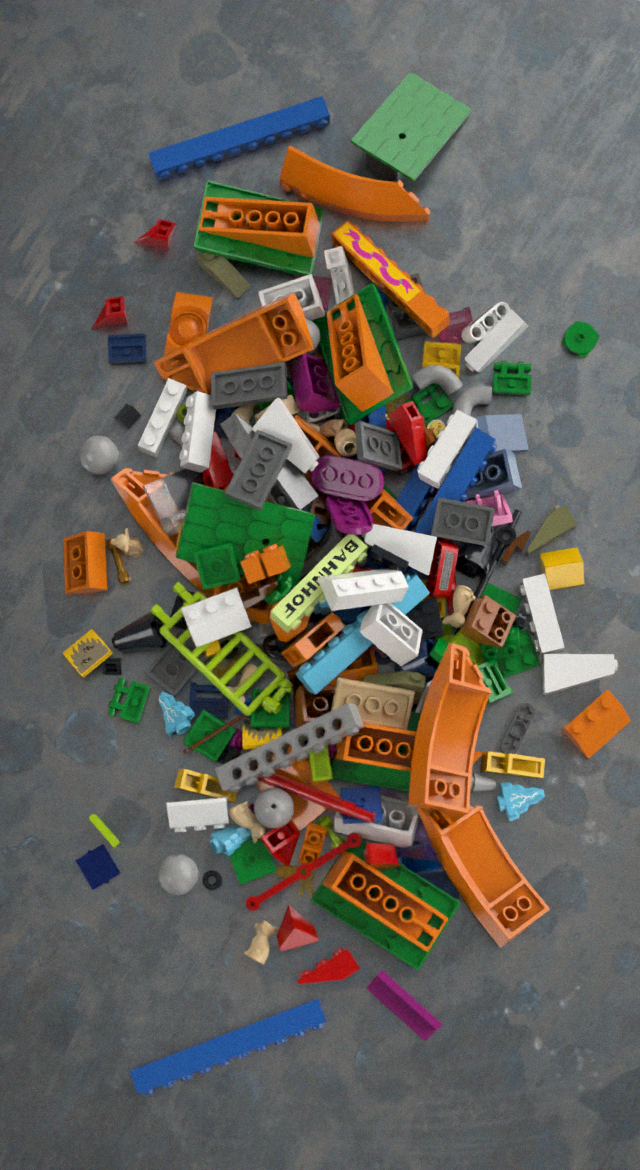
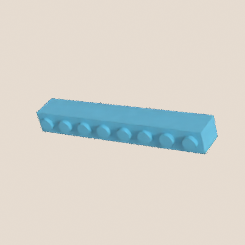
M410 573L403 575L409 588L402 601L391 603L404 615L430 593L419 577ZM369 609L360 613L355 622L345 626L342 633L338 637L332 638L324 649L317 651L311 661L300 666L296 676L309 692L317 694L373 644L360 633L362 619Z

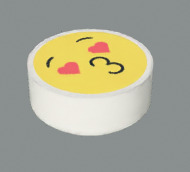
M433 420L428 424L427 428L433 430L436 436L435 440H437L441 430H445L446 426L440 420Z

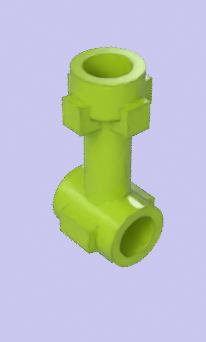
M284 679L278 683L280 688L273 698L267 696L263 700L262 706L267 712L274 714L279 712L281 709L279 701L285 693H291L293 690L292 687L294 685L289 680Z
M328 815L322 816L317 820V825L328 827L326 834L333 842L331 844L332 848L345 841L343 836L339 838L331 828L334 823Z

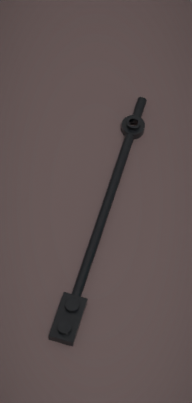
M515 509L512 515L513 522L501 527L497 532L498 545L492 556L488 574L485 579L480 580L474 593L475 600L482 596L505 547L509 546L516 539L514 528L522 514L517 509ZM504 534L509 535L508 540L503 539ZM471 601L470 606H469V610H468V612L464 615L465 620H466V618H467V615H468V613H469V611H470V609H471V606H472V604H473L474 601ZM460 627L457 628V630H456L454 636H455V635L458 633V631L461 629ZM433 678L425 680V686L428 682L432 681ZM413 704L411 710L415 712L418 705Z

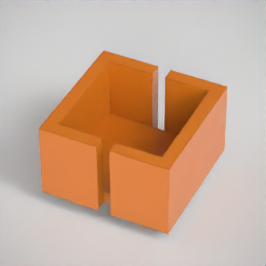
M277 543L264 548L262 553H259V550L248 553L244 556L245 559L241 561L248 584L262 580L267 575L270 577L284 572L291 567L283 545L278 547Z

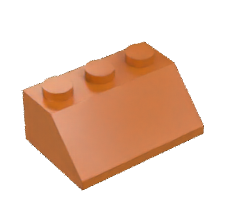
M85 531L63 538L65 594L97 593L107 590L105 533Z
M607 689L565 726L562 731L589 759L623 729L631 719L621 703Z

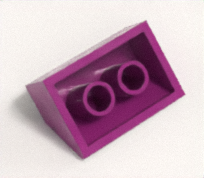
M304 353L299 355L289 365L299 409L314 414L341 406L325 360Z

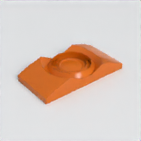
M176 292L164 356L207 333L213 297Z

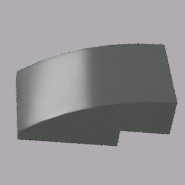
M419 273L409 275L415 284L418 283L423 288ZM386 295L397 339L426 333Z

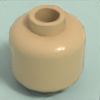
M350 429L339 431L334 439V444L339 454L344 457L356 455L355 432Z

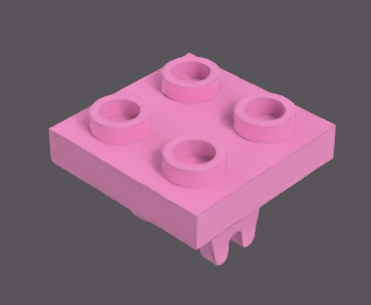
M498 490L494 491L493 496L480 498V495L477 494L474 500L466 501V503L495 508L492 526L513 522L503 494H499Z

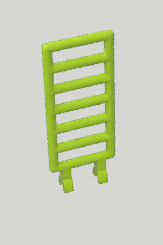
M179 582L172 589L186 602L181 608L208 599L200 591L192 596ZM156 603L150 612L164 623L159 630L160 633L244 715L250 716L263 700L278 687V683L286 679V674L242 631L234 633L235 636L205 666L197 657L212 642L196 647L190 652L183 645L192 636L189 628L178 639L169 631L184 616L182 609L180 608L170 618ZM241 641L249 650L218 679L211 671ZM256 655L263 663L233 693L225 684ZM269 668L277 677L247 707L239 698Z

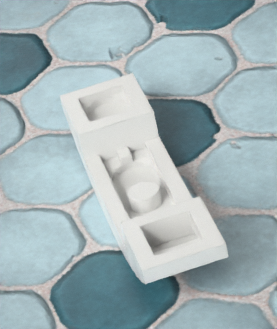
M342 246L324 251L327 269L331 272L336 304L355 294L350 268Z

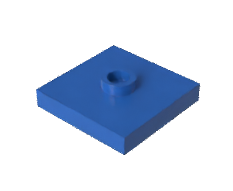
M380 786L340 788L341 799L376 813L373 823L383 821ZM342 814L343 824L368 823L353 816L349 817Z

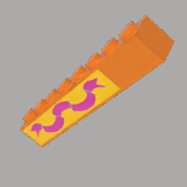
M347 220L331 233L332 244L335 247L342 246L346 257L431 338H434L449 325L450 315L448 311L443 307L441 308L431 295L428 296L420 284H415L407 272L401 271L397 263L392 259L390 260L381 248H377L368 236H364L357 225H352Z

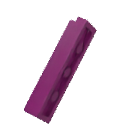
M383 970L367 986V989L424 1041H427L442 1025L440 1021Z

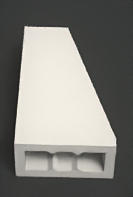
M511 309L464 358L467 361L465 365L472 372L475 370L478 373L482 372L529 326Z
M280 398L275 399L253 426L252 430L256 433L258 429L293 444L287 459L302 472L306 473L309 470L312 472L319 464L317 460L320 456Z
M373 524V529L370 532L362 534L361 537L365 538V543L371 546L375 544L408 561V566L429 575L437 537Z
M544 654L542 656L543 695H549L613 676L614 671L618 669V662L614 659V654Z

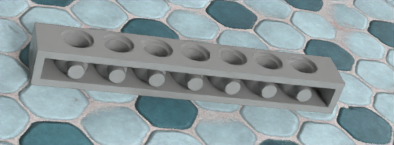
M347 703L215 768L222 790L236 793L242 790V786L246 784H255L259 778L275 774V770L279 768L285 769L292 765L291 762L308 758V754L320 752L328 744L339 743L342 741L341 738L357 734L359 729L364 727L357 706ZM342 721V727L338 729V723ZM323 729H325V735L322 738L321 732ZM308 737V744L305 746L304 741ZM291 745L292 750L290 754H288V748ZM274 754V755H275V759H274V761L272 762V761H271V757H272V755ZM256 762H258L257 770H255ZM241 770V771H242V775H241V777L239 778V775H238V774H239V771Z

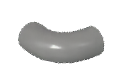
M428 365L411 374L420 390L431 384H438L447 395H450L463 385L450 369L441 365Z
M475 386L461 392L454 402L452 414L454 415L459 410L471 416V410L474 406L480 404L490 405L492 386Z

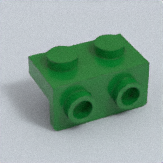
M519 627L510 628L502 648L480 644L483 660L487 661L521 655Z

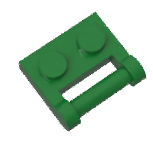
M497 659L477 666L483 676L482 681L484 685L489 687L493 693L489 695L486 705L514 693L512 687L509 688L498 666L499 662Z

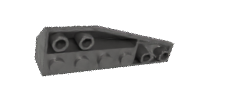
M235 413L220 425L242 459L255 432L248 422ZM286 459L268 499L271 503L301 510L319 495L302 471Z

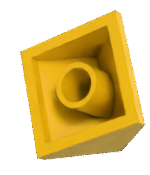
M577 547L539 554L549 591L584 585L583 560Z

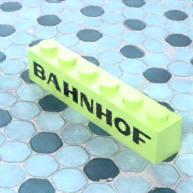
M347 534L274 607L270 618L287 633L291 629H297L302 622L301 619L305 615L308 617L314 611V606L326 599L317 580L318 577L352 573L357 562L362 563L367 557L368 546L355 535Z

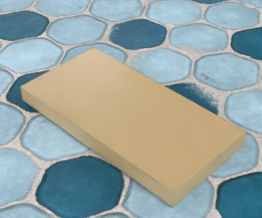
M338 677L331 711L350 703L357 706L363 723L407 730L415 692L413 690Z

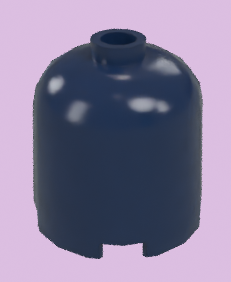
M431 639L421 641L418 656L402 667L396 663L394 667L395 672L411 671L426 675V680L434 678L440 664L430 656L435 643Z

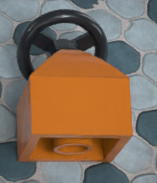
M278 603L272 605L271 611ZM270 611L269 621L275 634H271L264 639L263 650L269 657L275 660L287 661L283 655H278L272 651H284L295 641L294 638L307 631L311 614L308 617L305 615L301 619L302 622L297 629H291L287 633L270 618ZM276 639L274 645H268L271 640Z

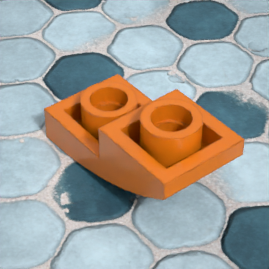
M308 823L298 862L309 864L320 857L328 827Z

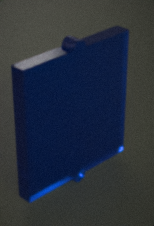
M429 842L397 849V853L402 859V864H405L406 868L414 873L442 868V864L437 858V853L433 851Z
M104 844L92 851L88 850L87 854L76 860L92 890L104 883L108 884L109 880L121 874Z

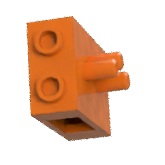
M333 612L324 616L282 651V655L293 668L307 661L310 657L314 658V654L324 649L323 646L325 644L328 645V642L344 628L342 620Z

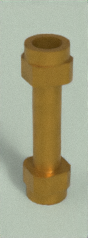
M111 539L107 540L108 549L112 552L117 567L119 583L126 584L131 580L128 571L125 570L119 548L111 544Z

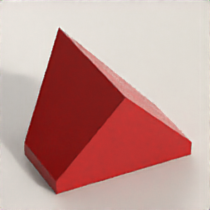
M158 219L152 228L134 242L170 250L176 223Z
M124 296L106 298V303L91 329L128 324Z
M291 820L285 826L274 828L260 838L270 853L289 868L300 835Z
M288 904L276 936L280 952L318 941L315 926Z

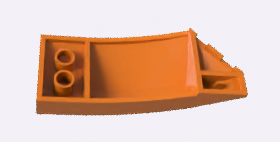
M292 292L194 339L155 360L154 364L162 379L168 381V378L186 385V388L189 390H196L211 395V373L286 362L313 350L314 347L302 307L295 293Z

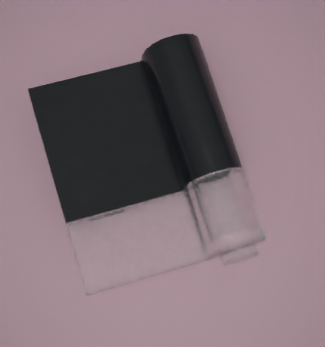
M183 469L142 486L162 524L164 532L169 535L181 531L192 482L205 485L202 472Z

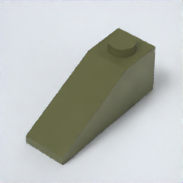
M202 252L196 256L197 264L237 299L251 287L249 282L225 257Z
M557 505L549 511L550 514L525 553L527 557L576 528L578 523L566 505L562 507Z
M411 671L365 675L363 682L413 690L415 692L413 704L419 705L425 686L426 675Z

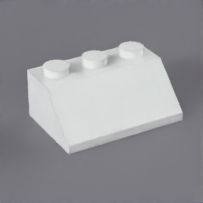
M312 274L259 291L262 306L294 292L306 319L314 320L325 316Z
M237 588L181 608L196 647L252 627Z
M391 603L372 605L362 619L360 633L402 667L418 656L422 629Z
M226 798L167 803L169 826L176 833L186 832V828L202 831L206 830V826H214V829H224L225 825H230L228 801Z

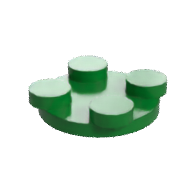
M575 321L566 330L565 337L562 339V345L580 357L585 358L595 348L599 334L590 324Z
M280 573L274 575L278 585L263 600L270 605L282 600L292 586L293 580L290 575L282 576Z

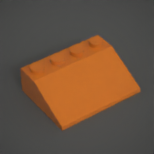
M291 745L288 748V754H290L292 750ZM273 754L272 757H271V761H272V762H273L274 759H275V755H274V754ZM309 756L304 760L291 762L292 765L288 768L275 770L277 774L340 798L327 780L313 782ZM260 781L255 783L260 792L269 788H275ZM288 793L294 803V814L291 822L299 832L306 828L309 822L312 823L329 810V808Z

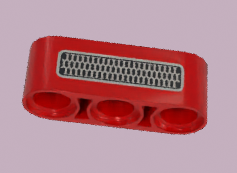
M436 542L430 573L427 578L426 588L430 592L427 596L447 599L450 596L458 557V546L456 544Z

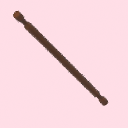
M241 714L229 723L225 724L224 726L220 727L219 729L204 737L200 741L196 742L190 748L183 750V753H188V751H190L191 749L196 748L208 739L212 738L213 736L217 735L218 733L233 725L237 721L241 720L246 715Z

